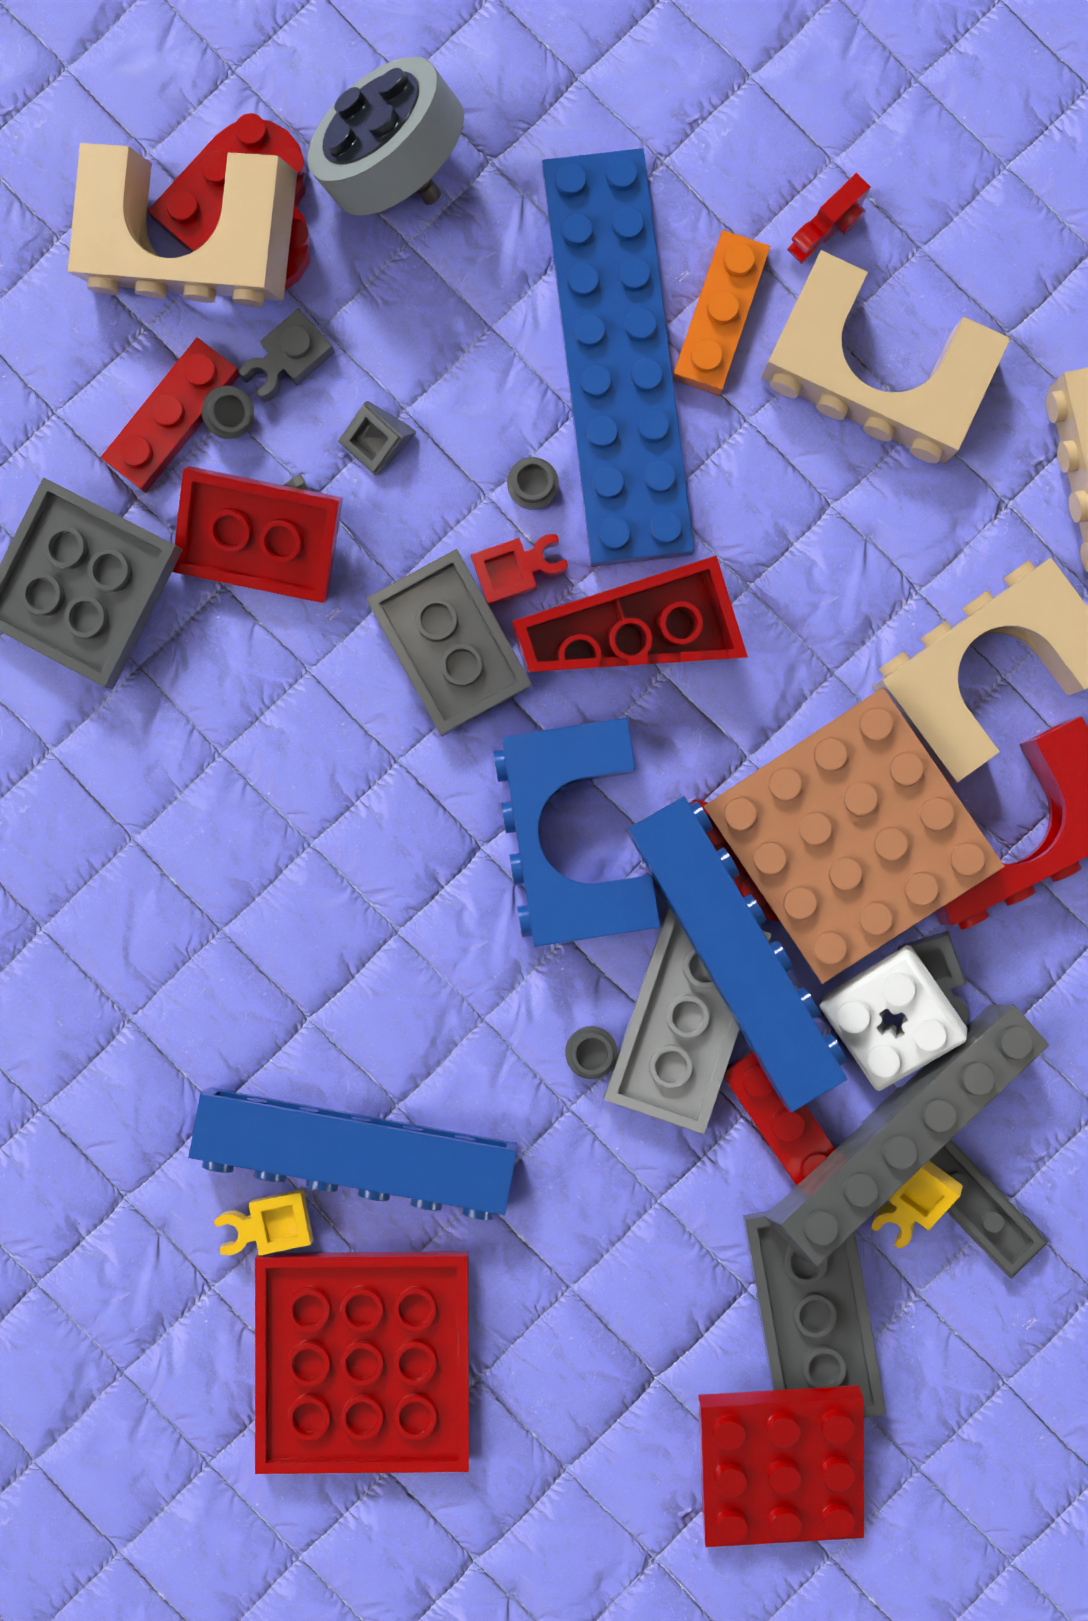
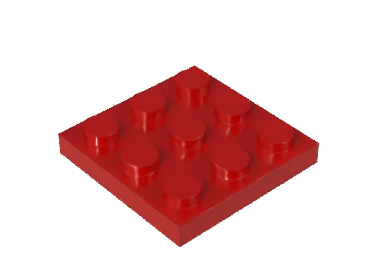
M859 1385L698 1395L702 1524L705 1548L864 1538V1398Z

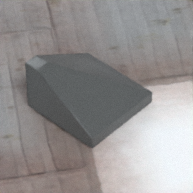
M366 401L338 442L376 476L411 441L417 432L393 415Z

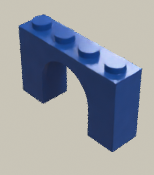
M621 718L502 737L504 750L493 751L498 782L508 781L511 801L502 802L501 805L506 834L516 832L519 853L509 854L514 885H525L527 905L517 906L522 937L532 936L534 947L660 928L652 875L600 883L577 882L563 876L553 868L546 859L539 842L538 826L542 811L551 797L559 790L576 782L632 774L635 771L628 719Z

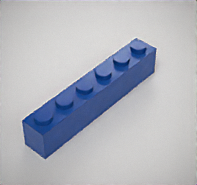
M683 796L627 828L626 832L779 1099L790 1112H793L848 1080L840 1067L847 1062L846 1056L832 1034L825 1037L821 1034L813 1020L820 1015V1012L808 991L804 987L796 990L786 972L793 969V965L781 944L777 940L771 944L768 942L760 928V925L766 922V918L758 903L751 894L743 898L733 879L740 875L726 849L723 847L716 851L706 832L712 830L713 827L705 811L697 801L689 805L687 799Z
M209 1088L201 1093L199 1097L188 1158L202 1160V1168L214 1172L231 1173L234 1171L235 1166L255 1170L254 1177L264 1181L285 1182L286 1176L307 1179L306 1186L319 1191L335 1192L338 1190V1185L359 1189L358 1195L369 1200L389 1201L390 1195L411 1198L410 1205L416 1208L439 1211L442 1209V1204L463 1208L462 1214L467 1217L479 1220H493L494 1213L506 1214L517 1153V1143Z

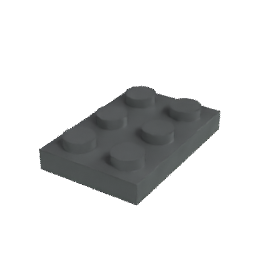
M457 549L365 598L442 737L532 688L530 679Z

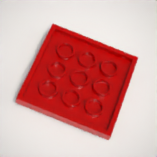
M469 1251L270 1253L260 1256L257 1254L255 1257V1474L469 1472Z

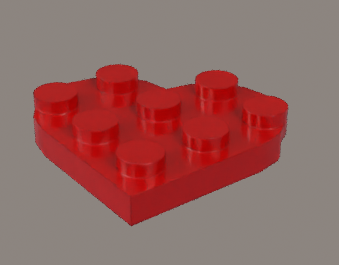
M247 113L215 135L147 211L158 225L192 253L208 241L218 225L222 211L228 152L279 156L297 172L285 282L286 291L301 279L310 263L309 250L311 238L305 218L297 208L306 192L305 177L307 168L301 148L288 130L272 121L263 120L257 114Z

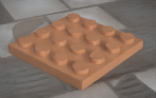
M884 687L704 805V808L822 984L1005 867Z

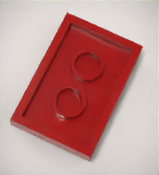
M188 466L183 469L174 544L182 548L183 551L172 572L325 603L329 595L343 498Z

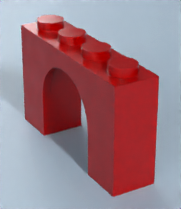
M1082 716L1064 721L1019 744L1048 801L1049 823L1041 843L1025 858L1010 864L1003 863L1005 867L935 911L934 913L941 925L955 926L958 924L961 930L970 928L990 916L986 910L987 908L1003 900L1007 906L1016 904L1035 894L1036 891L1033 885L1050 876L1052 881L1056 882L1082 869L1079 861L1088 857V727Z

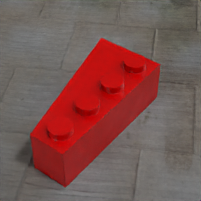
M717 555L511 622L527 673L748 658Z

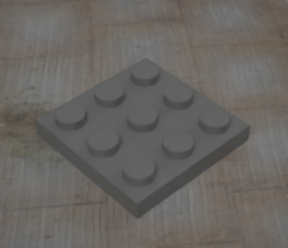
M43 477L0 563V632L105 688L114 689L183 549Z

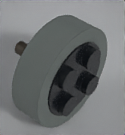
M405 57L386 63L368 73L346 90L325 114L315 130L309 145L307 156L309 170L341 209L352 215L363 216L384 211L402 202L415 192L425 205H431L441 196V190L431 178L442 167L458 142L464 123L463 107L434 65L427 59L422 57Z

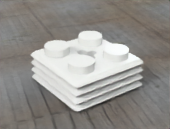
M909 945L904 946L824 995L820 1004V1009L877 1091L887 1088L966 1042V1025L919 956ZM889 1009L893 1015L902 1012L905 1015L902 1027L896 1028L893 1024L886 1025L883 1022L884 1010Z

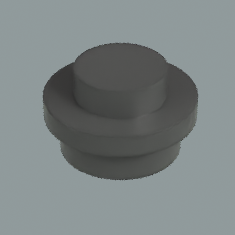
M221 386L212 390L204 399L202 419L207 429L215 436L223 439H235L244 435L252 426L254 406L249 396L241 389L233 386Z
M537 457L522 459L511 468L508 474V493L511 499L524 509L538 510L546 507L554 500L558 491V475L554 467L544 459Z
M586 1026L578 1029L570 1036L566 1044L565 1055L569 1067L575 1074L586 1079H598L607 1075L613 1069L618 1057V1049L614 1038L609 1032L597 1026Z

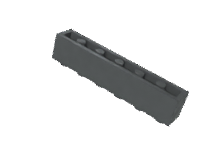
M1014 1004L989 1005L966 1026L967 1037L965 1043L933 1060L919 1070L764 1216L800 1258L818 1267L1049 1046L1046 1040Z

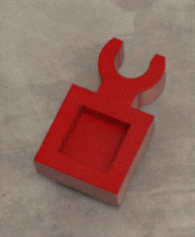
M856 172L819 208L817 215L793 235L791 239L793 243L787 250L802 264L816 251L822 242L826 243L838 230L843 235L847 234L866 213L862 205L871 186Z
M557 534L542 536L537 540L533 549L524 551L519 537L471 554V559L488 606L537 590L533 575L541 573L547 577H556L568 570L566 560L552 564L543 558V553L546 549L559 545Z

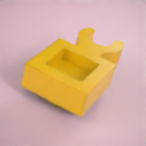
M928 1161L888 1199L890 1203L883 1204L877 1209L871 1228L877 1232L887 1222L897 1224L901 1229L897 1233L894 1245L898 1249L903 1248L911 1240L915 1222L929 1231L961 1196L963 1185Z
M304 1188L252 1199L248 1203L251 1214L249 1216L239 1211L230 1210L220 1214L214 1220L215 1227L229 1224L238 1231L237 1240L225 1242L220 1246V1254L234 1255L251 1241H256L259 1256L311 1245L314 1241Z

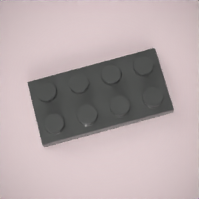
M770 1211L742 1215L772 1390L859 1385L864 1398V1418L886 1414L855 1231L816 1267L800 1258L764 1217Z

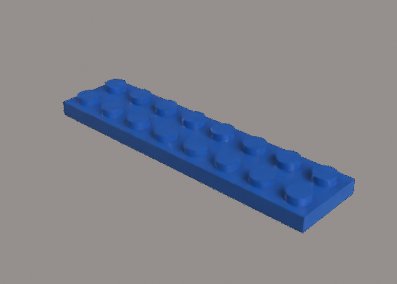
M644 148L542 160V172L591 567L693 555L694 544Z

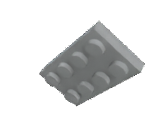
M669 905L603 1098L608 1102L705 1134L740 1029ZM763 931L769 942L771 933Z

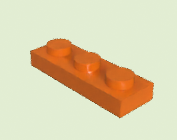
M725 230L721 231L673 373L674 381L720 396L771 247L770 245Z

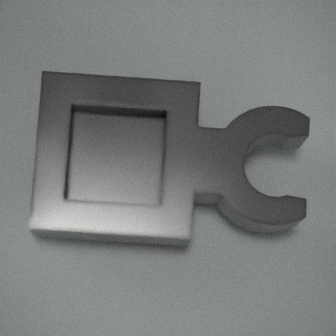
M298 308L260 341L263 349L268 354L264 358H252L246 361L240 368L239 374L246 383L257 374L267 375L266 384L257 391L260 399L263 402H267L278 394L281 385L280 381L286 375L297 386L333 355L335 351L329 341Z
M949 931L899 945L897 951L906 945L914 949L948 1001L958 1011L963 1023L969 1022L968 1003L960 994L953 991L955 987L966 985V978Z

